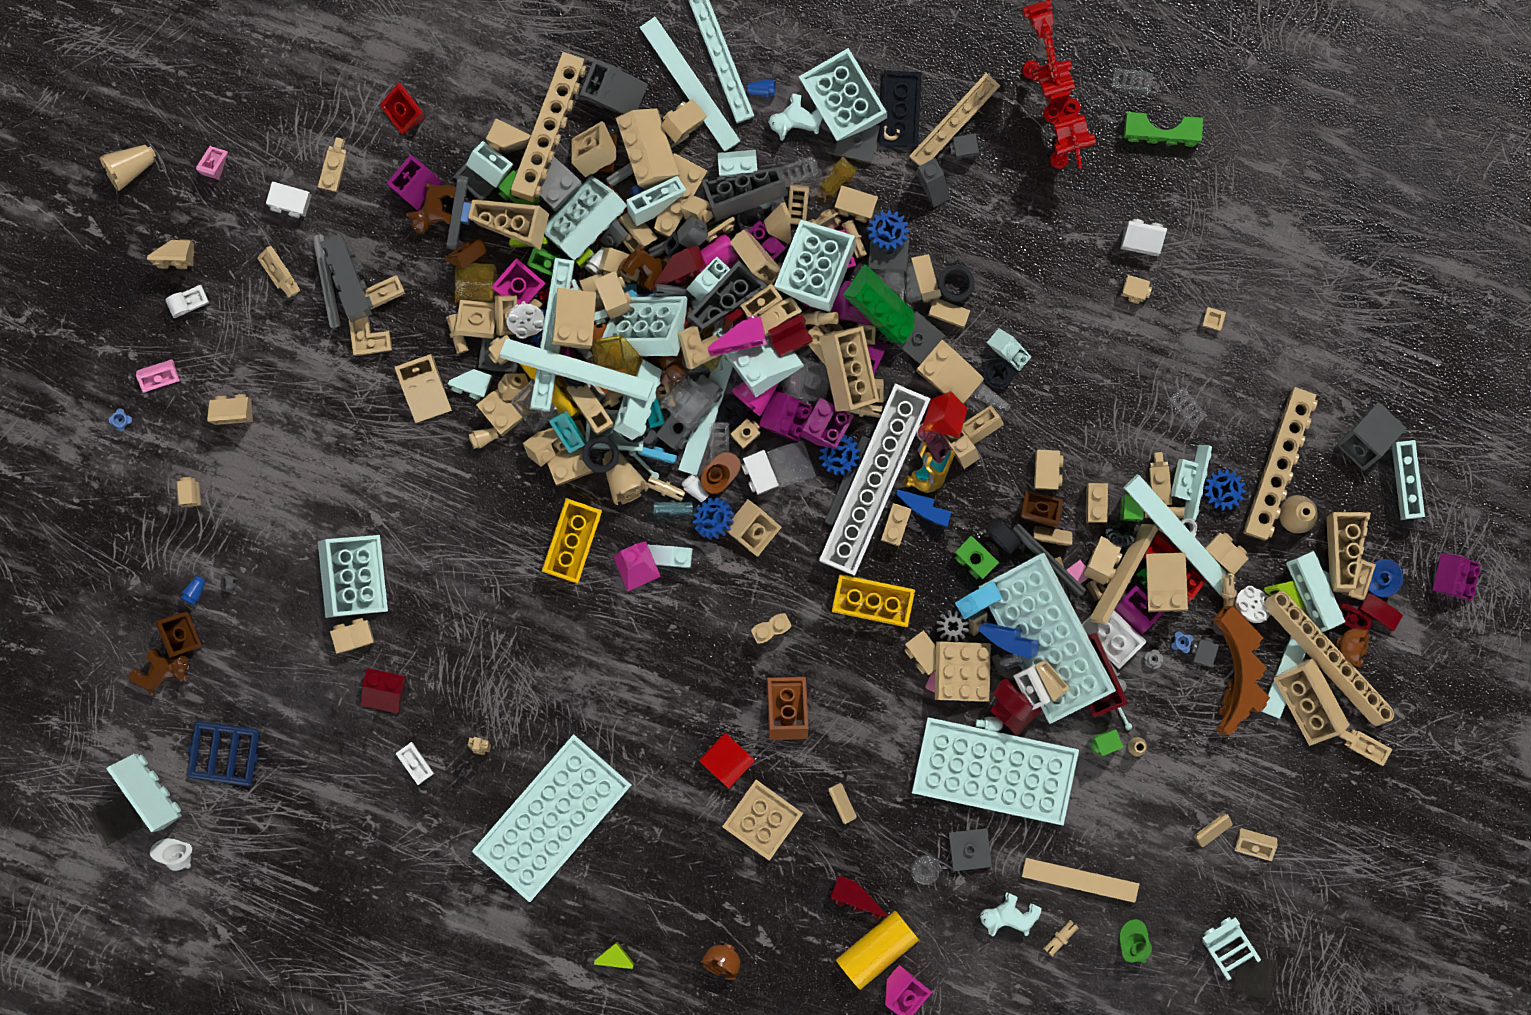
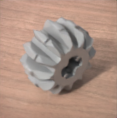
M950 610L947 611L948 618L941 614L940 617L944 622L937 621V624L943 625V628H938L937 632L944 631L940 638L943 639L948 635L947 642H950L953 636L954 641L958 642L957 635H959L960 638L964 639L965 636L961 631H969V629L963 628V625H968L969 622L965 621L962 623L961 620L964 618L962 615L957 618L958 611L954 612V617H952ZM956 622L958 629L956 631H949L948 627L950 626H948V623Z

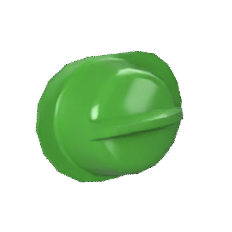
M1137 919L1127 922L1120 932L1123 958L1131 963H1146V959L1152 952L1147 928L1142 921Z

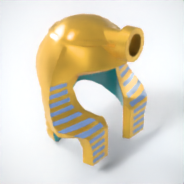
M922 441L918 452L923 459V466L919 470L912 472L911 476L907 475L905 477L904 487L912 486L921 492L930 493L943 485L955 451L950 450L942 463L939 464L932 458L931 453L925 451L927 444Z

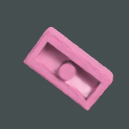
M173 360L136 371V377L143 393L179 381Z

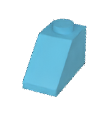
M993 581L955 602L965 620L1003 597Z

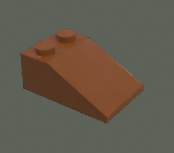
M806 677L767 678L769 740L808 739Z

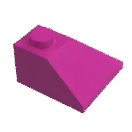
M516 258L493 284L492 288L501 296H517V304L520 305L523 301L528 304L546 283Z
M646 541L628 547L613 556L627 591L661 577Z
M899 965L887 979L885 1005L897 1015H914L932 992Z

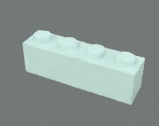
M644 359L633 366L632 376L652 381L654 385L648 401L624 394L613 430L631 440L644 434L646 420L651 414L650 407L656 398V388L660 384L661 369Z
M1415 440L1395 442L1392 444L1401 520L1425 517Z
M1315 552L1307 553L1287 562V567L1312 622L1322 632L1344 623L1345 620L1342 612L1339 609Z

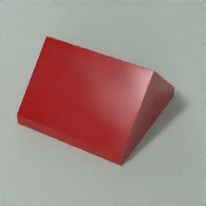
M397 83L380 104V107L402 135L426 118L401 83Z
M952 391L931 399L922 430L960 438L967 407Z

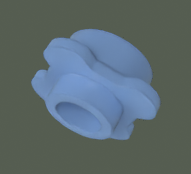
M117 409L116 413L109 418V423L116 426L118 431H124L125 426L132 422L131 416H127L123 409Z
M1180 631L1176 632L1175 641L1171 646L1174 650L1179 649L1183 653H1188L1193 637L1191 635H1184Z

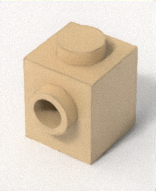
M694 195L680 207L685 221L692 216L696 219H701L706 224L714 216L710 203Z
M1128 275L1125 279L1121 296L1129 298L1128 301L1139 304L1140 301L1143 302L1145 298L1150 296L1152 287H1149L1150 281Z
M507 335L501 339L498 337L490 343L491 347L488 348L491 351L488 354L495 364L499 362L501 366L508 361L500 358V352L506 338L510 339Z
M505 374L498 384V390L503 401L524 400L531 390L526 374Z
M747 419L730 435L744 450L760 435L758 430L761 428L754 420L750 422Z

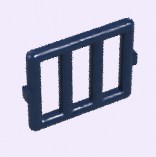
M196 721L192 745H189L188 753H190L187 771L188 778L250 786L253 779L254 765L258 761V754L256 752L259 730ZM202 729L213 731L207 773L196 771ZM221 732L232 733L226 775L214 774ZM240 735L251 736L245 778L234 777Z

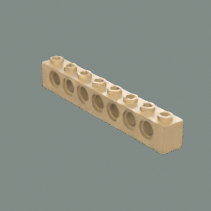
M562 52L511 188L513 196L530 202H534L535 197H539L542 189L540 183L547 177L548 169L546 167L548 162L552 163L555 155V152H553L554 146H558L561 135L559 133L561 128L564 129L568 119L566 117L567 111L571 112L574 104L572 100L573 95L578 94L580 88L579 79L584 77L587 69L583 58ZM568 73L574 75L572 79H566L564 76ZM564 90L568 94L565 96L558 95V92ZM556 107L561 109L559 113H553L551 110ZM547 125H553L555 127L553 130L550 131L545 129ZM547 142L548 146L542 148L539 146V143ZM535 159H540L542 163L539 165H534L532 161ZM529 176L536 178L533 182H527L525 179Z
M1296 387L1291 389L1243 530L1244 534L1261 540H1267L1268 537H1272L1275 529L1272 526L1274 519H1278L1281 511L1278 508L1280 501H1284L1287 490H1284L1286 483H1290L1293 472H1291L1292 466L1297 464L1299 454H1297L1298 448L1302 447L1305 441V436H1303L1304 430L1309 428L1311 423L1310 413L1317 406L1316 394ZM1299 405L1303 407V415H1298L1296 413V406ZM1291 423L1297 425V433H1292L1289 430ZM1285 441L1290 442L1292 445L1290 452L1283 448ZM1279 459L1286 463L1284 470L1279 469L1277 466ZM1273 477L1277 478L1280 482L1278 488L1271 485ZM1267 495L1271 496L1274 500L1272 506H1268L1265 503ZM1261 513L1267 516L1266 524L1259 522L1258 517Z

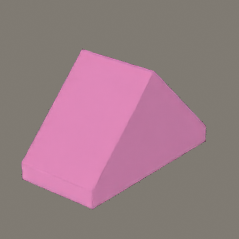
M209 146L198 163L196 170L202 175L219 180L228 151Z

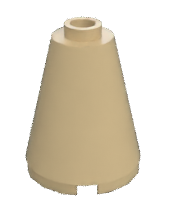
M141 145L105 154L99 158L103 168L107 171L106 174L116 190L119 191L154 162L156 155L151 146Z
M611 450L604 454V465L608 464L612 459ZM619 451V459L615 467L606 472L612 499L616 505L620 501L622 504H626L641 496L640 492L643 489L646 492L649 488L647 482Z
M1291 496L1280 507V522L1283 527L1292 533H1305L1317 521V508L1305 496Z

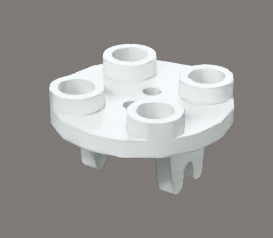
M525 301L520 305L516 304L510 309L506 319L508 328L518 338L522 339L542 331L545 322L543 312L537 306L526 304Z
M1247 586L1236 596V610L1247 621L1253 623L1266 621L1271 613L1266 609L1265 601L1270 596L1253 586Z

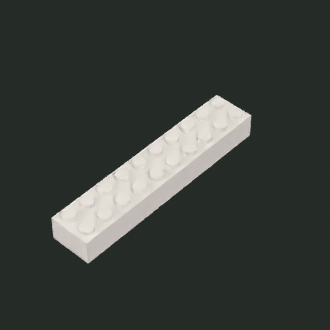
M894 385L820 557V562L855 576L930 398L900 385Z

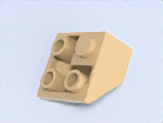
M170 240L149 254L147 260L156 265L157 268L167 269L168 265L176 266L177 269H187V266H193L194 243L190 240Z

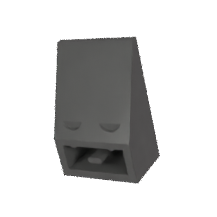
M594 59L580 96L581 99L623 115L632 110L639 109L648 84L611 65Z

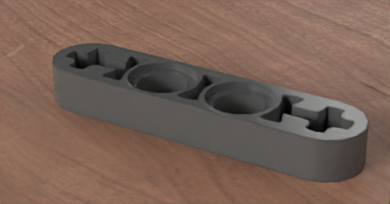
M459 175L447 240V249L456 250L461 229L460 220L469 177Z

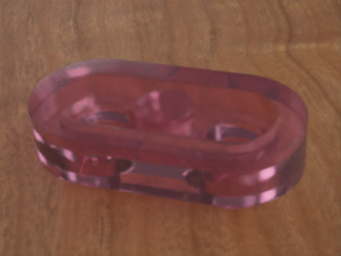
M931 431L924 433L923 439L929 451L937 462L942 463L947 453L952 450L946 438L940 433ZM935 434V439L930 440V436ZM941 450H945V454L943 456L939 455Z

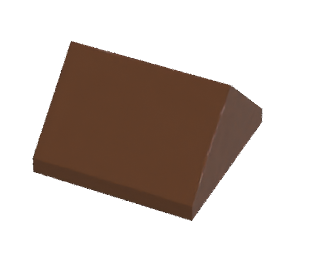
M1026 490L1019 519L1057 528L1059 526L1063 499Z
M188 611L155 622L170 658L184 655L202 647Z

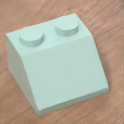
M756 150L718 153L719 177H736V174L740 173L745 175L753 174L754 171H757Z

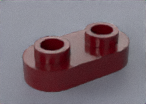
M1348 604L1338 605L1340 610L1346 611V616L1343 617L1345 620L1342 623L1350 629L1369 630L1371 619L1367 614ZM1359 619L1363 621L1361 627L1357 625Z

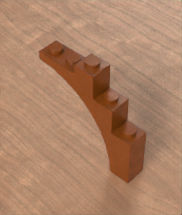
M1224 606L1214 617L1213 621L1222 631L1229 645L1235 676L1230 705L1216 730L1221 735H1231L1237 730V725L1241 720H1245L1250 712L1262 711L1267 706V701L1270 697L1255 683L1263 677V672L1267 669L1252 653L1259 648L1263 637L1233 606Z

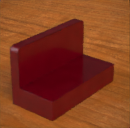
M802 314L768 330V341L779 357H783L813 342V338L806 330V319Z

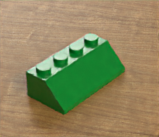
M864 264L843 296L891 342L904 344L914 330V311Z

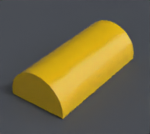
M520 364L535 383L537 368ZM556 374L551 405L558 414L567 410L572 420H574L582 413L566 389L569 385L565 382L564 376Z
M565 498L541 572L574 583L579 582L602 510Z
M839 574L832 612L907 628L915 590Z
M893 911L839 956L836 961L861 990L920 940L900 915Z

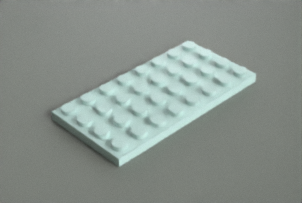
M1045 553L979 586L980 589L994 581L1003 597L989 606L998 625L1022 629L1021 637L1039 640L1038 655L1034 658L1028 659L1014 654L1021 670L1046 660L1070 687V690L1057 701L1051 700L1041 706L1049 724L1116 691Z
M928 717L912 793L1064 825L1079 750Z
M573 734L472 852L526 900L531 902L631 787V784Z

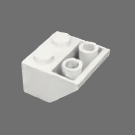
M1133 219L1124 228L1120 249L1159 256L1167 228H1163V225L1159 223L1148 225L1144 224L1143 220Z

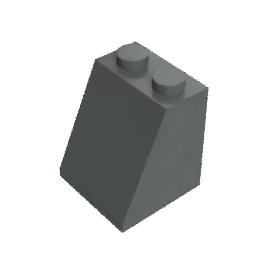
M1378 402L1365 413L1336 445L1365 471L1385 454L1406 430V427L1385 406Z

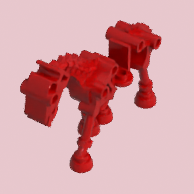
M1045 0L1022 7L1025 19L1028 18L1038 38H1043L1048 64L1040 66L1037 61L1028 60L1022 66V73L1026 78L1033 79L1034 82L1039 81L1043 95L1047 98L1049 104L1043 111V117L1047 122L1053 123L1057 139H1055L1056 144H1054L1055 151L1050 156L1051 165L1057 169L1066 167L1069 161L1067 153L1075 151L1077 168L1081 169L1082 162L1079 149L1095 145L1096 141L1093 133H1088L1085 116H1078L1081 110L1078 100L1070 98V90L1075 89L1073 78L1070 75V71H1073L1071 61L1060 62L1055 59V49L1051 36L1053 35L1052 25L1054 24L1053 7L1050 0Z

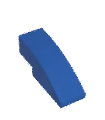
M901 490L896 491V496L913 512L934 524L943 527L948 526L951 511L933 507L935 499Z
M984 623L979 626V631L1010 653L1028 659L1038 655L1039 640L1021 637L1022 629Z

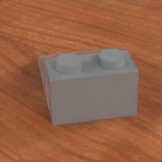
M554 157L552 163L548 162L546 167L548 169L546 179L540 183L542 187L540 196L556 212L581 187L582 183ZM535 159L532 161V163L534 165H539L542 163V161L540 159ZM529 176L525 180L527 182H533L536 178L533 176Z

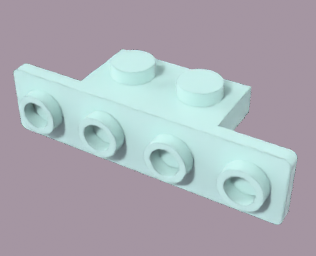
M1198 445L1195 462L1178 459L1171 496L1186 500L1184 519L1195 521L1199 513L1200 499L1203 495L1204 481L1211 458L1212 446Z

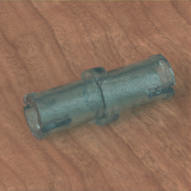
M671 500V502H654V514H671V516H675V514H692V502H675V500Z

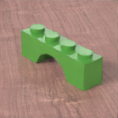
M1127 112L1125 115L1123 138H1128L1130 142H1139V139L1147 140V143L1153 144L1158 143V141H1166L1168 145H1177L1178 142L1185 143V146L1194 147L1202 141L1203 118L1184 117L1177 127L1170 130H1161L1150 123L1146 113Z

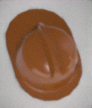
M731 452L717 455L704 466L701 475L702 487L709 493L722 492L738 474L741 465L739 458Z

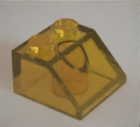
M471 263L465 268L456 266L455 303H460V300L494 303L495 290L492 286L496 281V266Z
M623 335L592 340L591 347L595 365L637 376L643 358Z

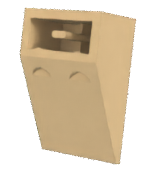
M431 354L395 367L415 423L452 411L434 357Z

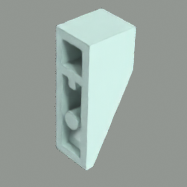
M675 176L627 199L628 213L636 226L656 217L685 194L686 189L678 176Z
M648 545L656 565L691 568L692 548Z

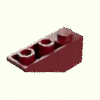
M699 246L690 247L674 254L654 285H671L674 282L679 284L686 281L685 277L689 275L690 278L701 273L700 270L707 267Z
M840 875L837 876L830 896L834 899L833 903L844 906L845 903L852 905L851 909L861 913L863 910L869 911L870 916L881 919V916L886 917L887 914L857 881Z

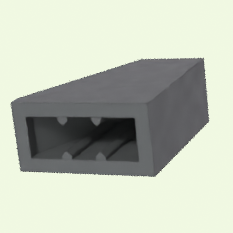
M934 158L918 166L916 176L933 208L950 200L945 176L936 159Z

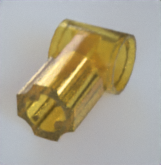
M844 157L837 162L832 169L833 171L820 184V187L831 197L840 189L841 185L848 182L857 172V169Z

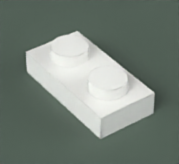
M413 742L396 753L417 785L434 774Z

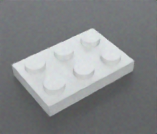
M1113 611L1107 624L1093 623L1090 620L1091 615L1082 623L1087 636L1097 632L1109 660L1118 669L1147 642L1115 611Z

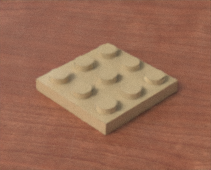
M936 642L935 700L989 701L991 644Z
M755 780L722 827L770 861L803 813L758 780Z

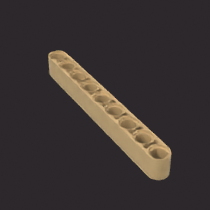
M1281 591L1266 599L1265 606L1271 615L1311 658L1314 657L1317 665L1373 725L1380 726L1393 719L1394 712L1389 704L1356 668L1345 659L1343 654L1288 594Z

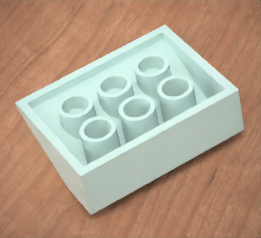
M849 48L799 76L836 141L871 128L887 118L885 108Z
M591 175L547 221L544 235L567 256L575 260L584 253V250L590 244L596 241L598 235L603 230H606L616 217L623 213L627 205L612 189Z
M800 220L774 287L811 307L830 312L856 247L855 236Z
M631 297L632 303L629 305L632 311L610 319L601 339V343L609 356H677L681 347L678 333L683 331L685 327L687 297Z
M724 324L712 331V335L717 336L719 339L726 334L722 330ZM766 337L767 345L724 354L755 397H758L804 367L794 351L779 357L769 343L768 337Z
M380 535L318 541L325 617H341L388 611Z
M133 754L106 769L151 832L164 830L182 817L180 814L181 809L176 802L172 803L169 798V791L164 786H160L157 774L153 770L150 771L146 766L148 762L144 756Z

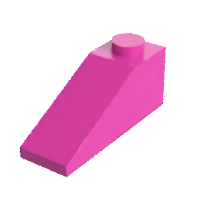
M751 316L741 321L707 347L710 356L767 345L762 318Z

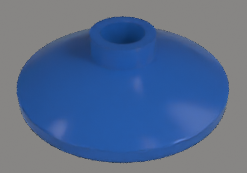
M1382 559L1374 563L1376 566L1368 589L1378 597H1389L1400 589L1403 582V572L1396 562ZM1389 576V581L1386 583L1385 579Z

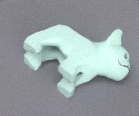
M792 93L790 98L791 105L783 112L773 114L768 120L771 129L777 132L780 140L783 141L787 132L792 128H801L818 134L823 117L817 107H815L816 110L812 113L802 108L801 95Z
M1006 892V900L994 909H985L980 914V920L991 936H994L1002 926H1010L1024 932V935L1028 936L1030 928L1039 919L1041 908L1030 903L1029 911L1022 914L1015 908L1018 897Z

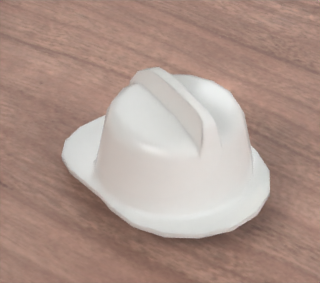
M166 838L152 845L150 849L152 859L165 864L170 870L178 871L191 867L192 847L190 844Z

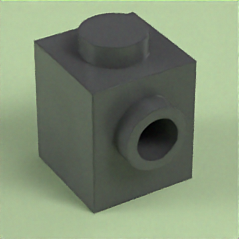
M976 133L953 137L952 143L949 144L951 155H955V160L978 156L979 154Z
M690 216L677 231L679 243L687 248L700 246L708 237L705 222Z
M1204 637L1203 640L1199 639L1197 643L1194 642L1191 653H1193L1191 662L1213 667L1219 645L1214 644L1215 640Z

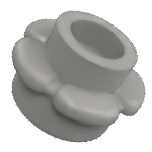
M1151 650V652L1145 654L1144 658L1147 667L1157 669L1161 666L1163 656L1158 650Z

